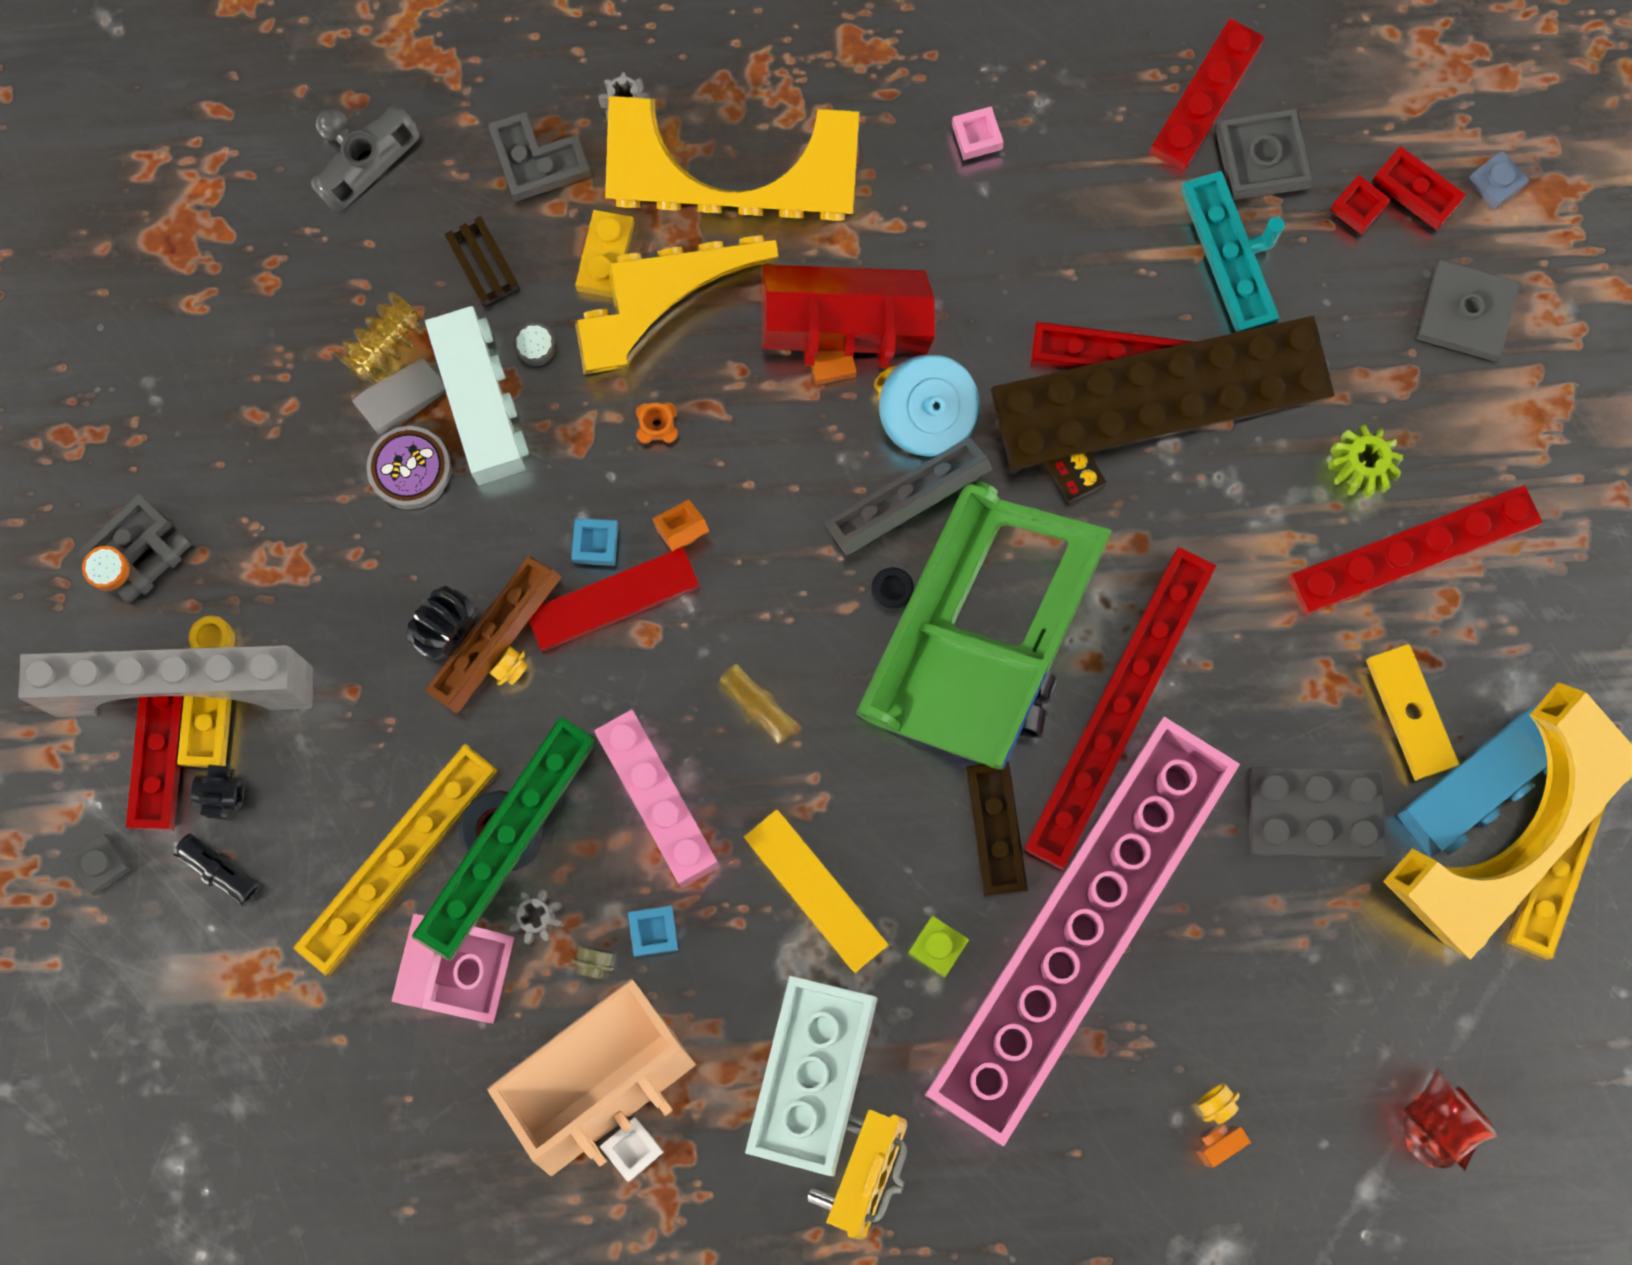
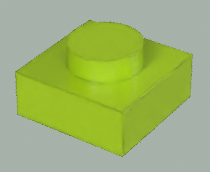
M932 915L908 954L945 978L969 939Z

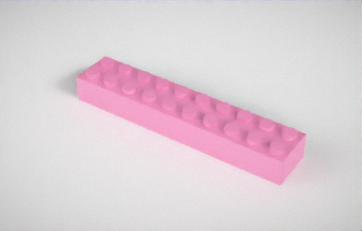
M1163 717L924 1096L998 1145L1005 1146L1240 765L1238 762L1168 718Z

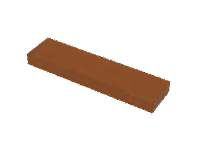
M528 556L431 681L425 692L458 714L562 577L554 569Z

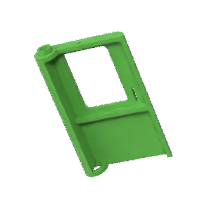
M975 481L974 485L968 484L963 487L858 706L856 714L883 729L992 768L1003 770L1106 548L1112 531L1111 529L1041 511L1036 508L1001 500L997 497L998 491L993 486L985 482ZM1005 525L1068 542L1065 554L1023 643L1017 646L955 627V621L998 530Z

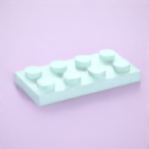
M789 976L745 1154L828 1176H835L876 1008L877 997Z

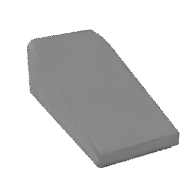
M422 357L366 389L352 399V402L381 437V435L401 426L445 393L446 389L443 381Z

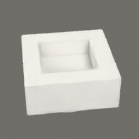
M637 1117L630 1120L633 1127L627 1132H624L621 1128L600 1146L601 1150L627 1182L634 1179L664 1153Z

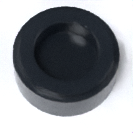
M896 567L881 570L874 577L871 587V594L875 604L888 612H897L906 608L914 591V583L911 576L906 571Z

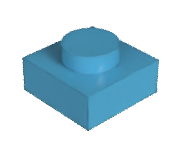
M575 518L571 555L573 564L615 566L618 522L615 520Z
M672 905L628 912L633 955L635 958L679 951Z

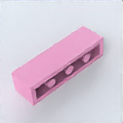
M631 709L594 730L680 887L683 889L720 868L634 711Z

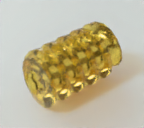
M390 292L387 295L391 306L379 303L376 307L381 319L372 315H368L364 319L369 331L360 327L353 331L358 343L348 339L342 343L347 356L336 351L333 352L349 370L362 380L372 384L379 382L374 373L375 368L386 373L390 371L385 360L387 356L398 361L402 358L396 348L398 344L409 349L413 346L407 335L409 332L421 337L424 334L418 323L422 319L420 315L394 292Z

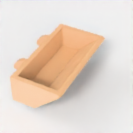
M631 978L489 1086L487 1091L532 1161L552 1177L583 1152L590 1159L593 1158L599 1167L608 1162L597 1141L618 1125L624 1132H627L633 1127L627 1118L650 1100L657 1108H660L665 1116L670 1114L673 1109L661 1092L696 1066V1064L670 1027Z

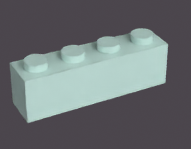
M470 306L425 320L469 468L476 483L482 485L526 471L522 457L529 455L528 447L522 431L514 433L510 419L517 417V412L510 392L502 394L499 381L506 378L499 356L491 357L487 343L493 342L494 339L487 318L479 319L474 307Z

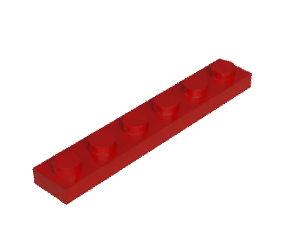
M1522 485L1295 572L1289 576V581L1305 616H1308L1537 528L1543 521L1526 486Z

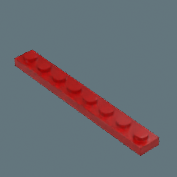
M1179 546L1177 547L1024 851L1063 871L1217 565Z

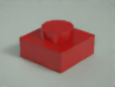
M1358 174L1335 200L1330 211L1362 235L1388 206L1391 199Z

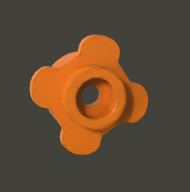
M666 402L664 404L644 403L638 406L636 416L639 418L640 429L636 432L637 439L643 444H649L652 440H663L666 443L675 441L678 436V431L674 427V417L677 415L675 405ZM655 420H659L661 422V424L657 427L653 425V422Z

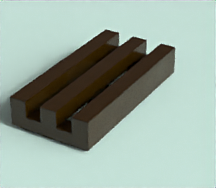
M479 216L474 219L475 223L469 226L465 223L459 226V231L453 233L451 230L444 235L482 306L485 307L520 289L484 220ZM481 234L508 284L500 286L474 235ZM464 240L467 241L493 289L488 294L485 293L459 245Z

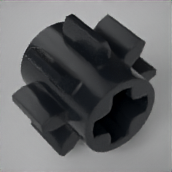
M209 764L207 774H196L191 787V803L193 806L201 807L200 815H204L206 818L226 820L228 810L238 811L244 798V781L242 778L234 777L235 769H230V766Z

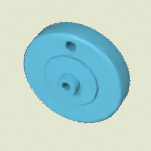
M919 355L900 363L885 380L879 399L880 419L889 438L904 451L927 457H936L970 437L975 429L980 412L978 389L970 373L957 361L941 355Z

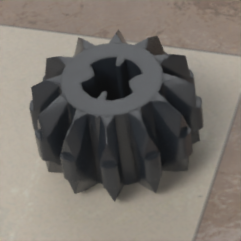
M447 585L432 591L427 599H423L422 605L414 611L415 615L408 623L406 639L419 653L426 658L430 657L438 662L451 656L454 649L468 635L469 629L474 625L477 608L465 595L456 589L453 590Z

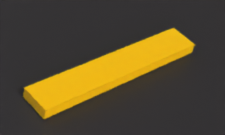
M464 744L295 944L293 949L325 976H330L461 820L463 813L470 803L481 796L500 772L468 745Z

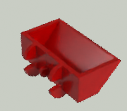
M762 264V349L804 351L805 366H814L815 356L818 355V351H844V356H854V352L878 353L879 368H889L890 359H893L894 354H928L935 338L934 295L926 270Z

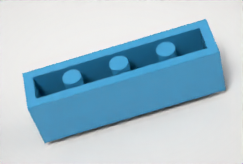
M1538 704L1524 711L1462 761L1459 766L1452 769L1395 815L1429 856L1442 851L1449 856L1469 840L1464 834L1475 824L1481 829L1487 826L1502 813L1497 806L1508 797L1515 802L1535 787L1531 779L1540 771L1547 775V756L1544 741L1538 727L1529 716Z

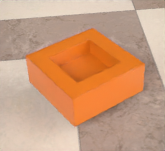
M689 499L652 518L657 532L672 551L693 543L698 537L709 532L705 519Z
M1222 1124L1201 1138L1205 1145L1196 1150L1206 1167L1214 1168L1250 1144L1251 1141L1241 1127L1232 1126L1227 1129L1225 1124Z

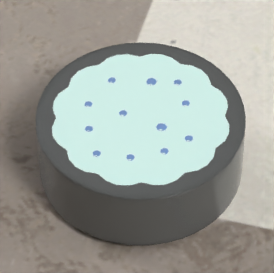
M532 322L523 325L518 329L513 340V346L518 358L529 366L545 365L556 353L557 345L554 335L542 323Z

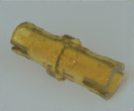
M738 664L729 668L720 678L718 685L743 708V714L748 719L754 718L778 744L786 740L794 732L798 723L772 699L773 694L767 688L762 690L747 676Z

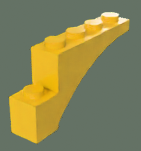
M757 235L739 239L740 245L724 247L723 241H714L698 245L699 251L683 253L682 247H672L657 251L658 257L642 259L641 253L617 256V263H611L608 269L615 315H609L608 309L591 310L584 312V319L577 320L575 325L583 373L591 374L624 369L628 365L627 354L644 332L670 307L691 292L718 278L746 268L773 263L779 257L776 240L764 242V236Z

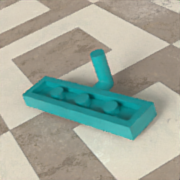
M1222 171L1183 182L1180 189L1236 333L1277 324L1280 318L1255 254L1272 249L1276 245L1285 227L1283 219L1272 217L1263 234L1248 239Z

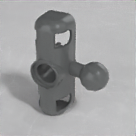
M399 105L387 106V111L378 120L373 119L361 131L354 132L348 130L346 116L337 109H325L318 115L315 125L319 135L326 140L337 141L341 145V150L327 163L328 167L319 176L314 175L311 180V187L315 193L333 211L339 212L346 209L419 139V128L411 116ZM404 124L411 135L406 143L400 145L392 134ZM371 151L367 159L357 161L361 153ZM345 181L352 189V192L347 199L340 201L332 191Z

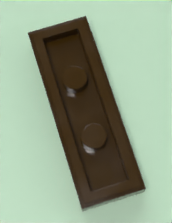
M1009 761L1006 762L1003 770L984 764L966 766L965 771L983 897L1027 892L1028 887Z

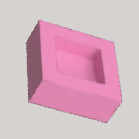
M992 106L952 117V127L963 160L1003 149L1004 142Z

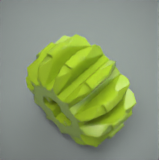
M1366 424L1360 426L1356 434L1347 430L1341 435V442H1335L1331 447L1330 452L1335 458L1331 459L1328 463V469L1340 472L1334 479V485L1342 484L1345 481L1349 484L1347 489L1348 496L1354 495L1359 488L1365 499L1371 498L1375 493V489L1380 493H1385L1391 487L1390 481H1396L1400 477L1401 471L1396 466L1403 461V454L1391 451L1397 445V439H1389L1385 442L1382 439L1384 435L1383 428H1378L1373 435L1370 434ZM1360 456L1366 457L1363 463L1359 461ZM1369 460L1372 463L1371 468L1364 466Z

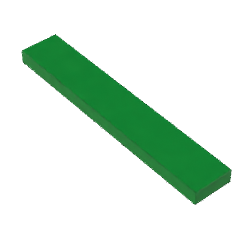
M560 716L412 934L413 940L451 963L596 745L597 738Z

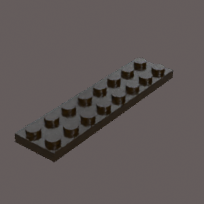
M1314 315L1001 384L990 389L1010 471L1324 401L1335 396Z

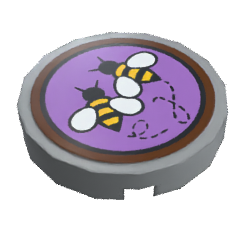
M413 425L396 427L381 435L371 447L366 462L367 478L378 497L390 505L405 510L423 508L438 500L452 475L451 456L441 439L428 429Z

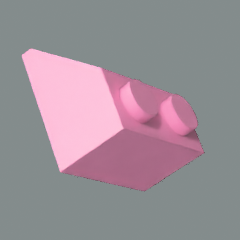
M413 914L391 1002L493 1024L514 937L474 927L450 963L412 939V934L424 918V915Z

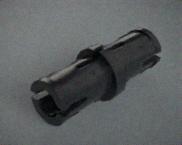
M191 833L184 836L173 851L175 858L181 860L202 876V882L210 887L215 885L236 900L241 906L247 905L260 888L258 881L252 879L231 864L232 859L225 853H216Z

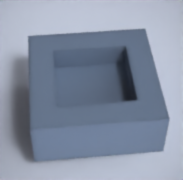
M1502 150L1473 172L1467 181L1493 210H1496L1525 188L1530 180Z

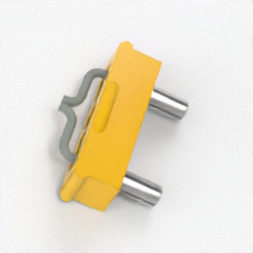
M870 1109L865 1120L851 1114L849 1115L848 1120L861 1125L862 1128L847 1123L846 1130L854 1132L859 1136L837 1195L817 1187H812L809 1191L834 1203L831 1204L808 1195L809 1202L830 1210L826 1223L847 1231L849 1238L863 1240L867 1236L871 1222H877L882 1219L891 1196L894 1193L902 1194L906 1184L900 1178V1171L907 1154L906 1145L902 1141L908 1126L907 1120L897 1115L888 1117ZM900 1148V1154L893 1171V1178L898 1186L891 1187L886 1191L879 1211L874 1215Z

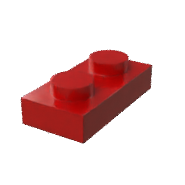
M1401 145L1372 180L1374 184L1437 231L1466 196L1464 192Z

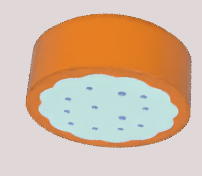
M110 546L94 548L86 555L82 564V573L86 581L102 591H111L122 586L130 572L127 558L117 549Z

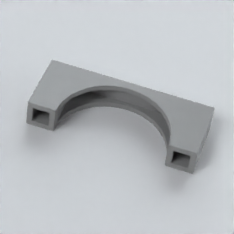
M288 645L20 654L18 698L55 717L99 716L100 704L120 699L153 696L221 698L252 703L269 710L313 709V666Z

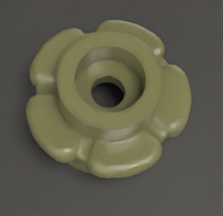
M579 946L577 957L571 958L573 964L579 965L577 974L603 979L605 971L611 972L614 969L611 966L613 953Z

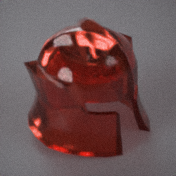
M1436 1067L1426 1089L1403 1110L1406 1113L1403 1119L1405 1145L1408 1151L1412 1152L1419 1161L1429 1167L1444 1169L1458 1164L1465 1171L1476 1148L1483 1142L1499 1136L1490 1120L1460 1086L1455 1089L1444 1076L1445 1071Z

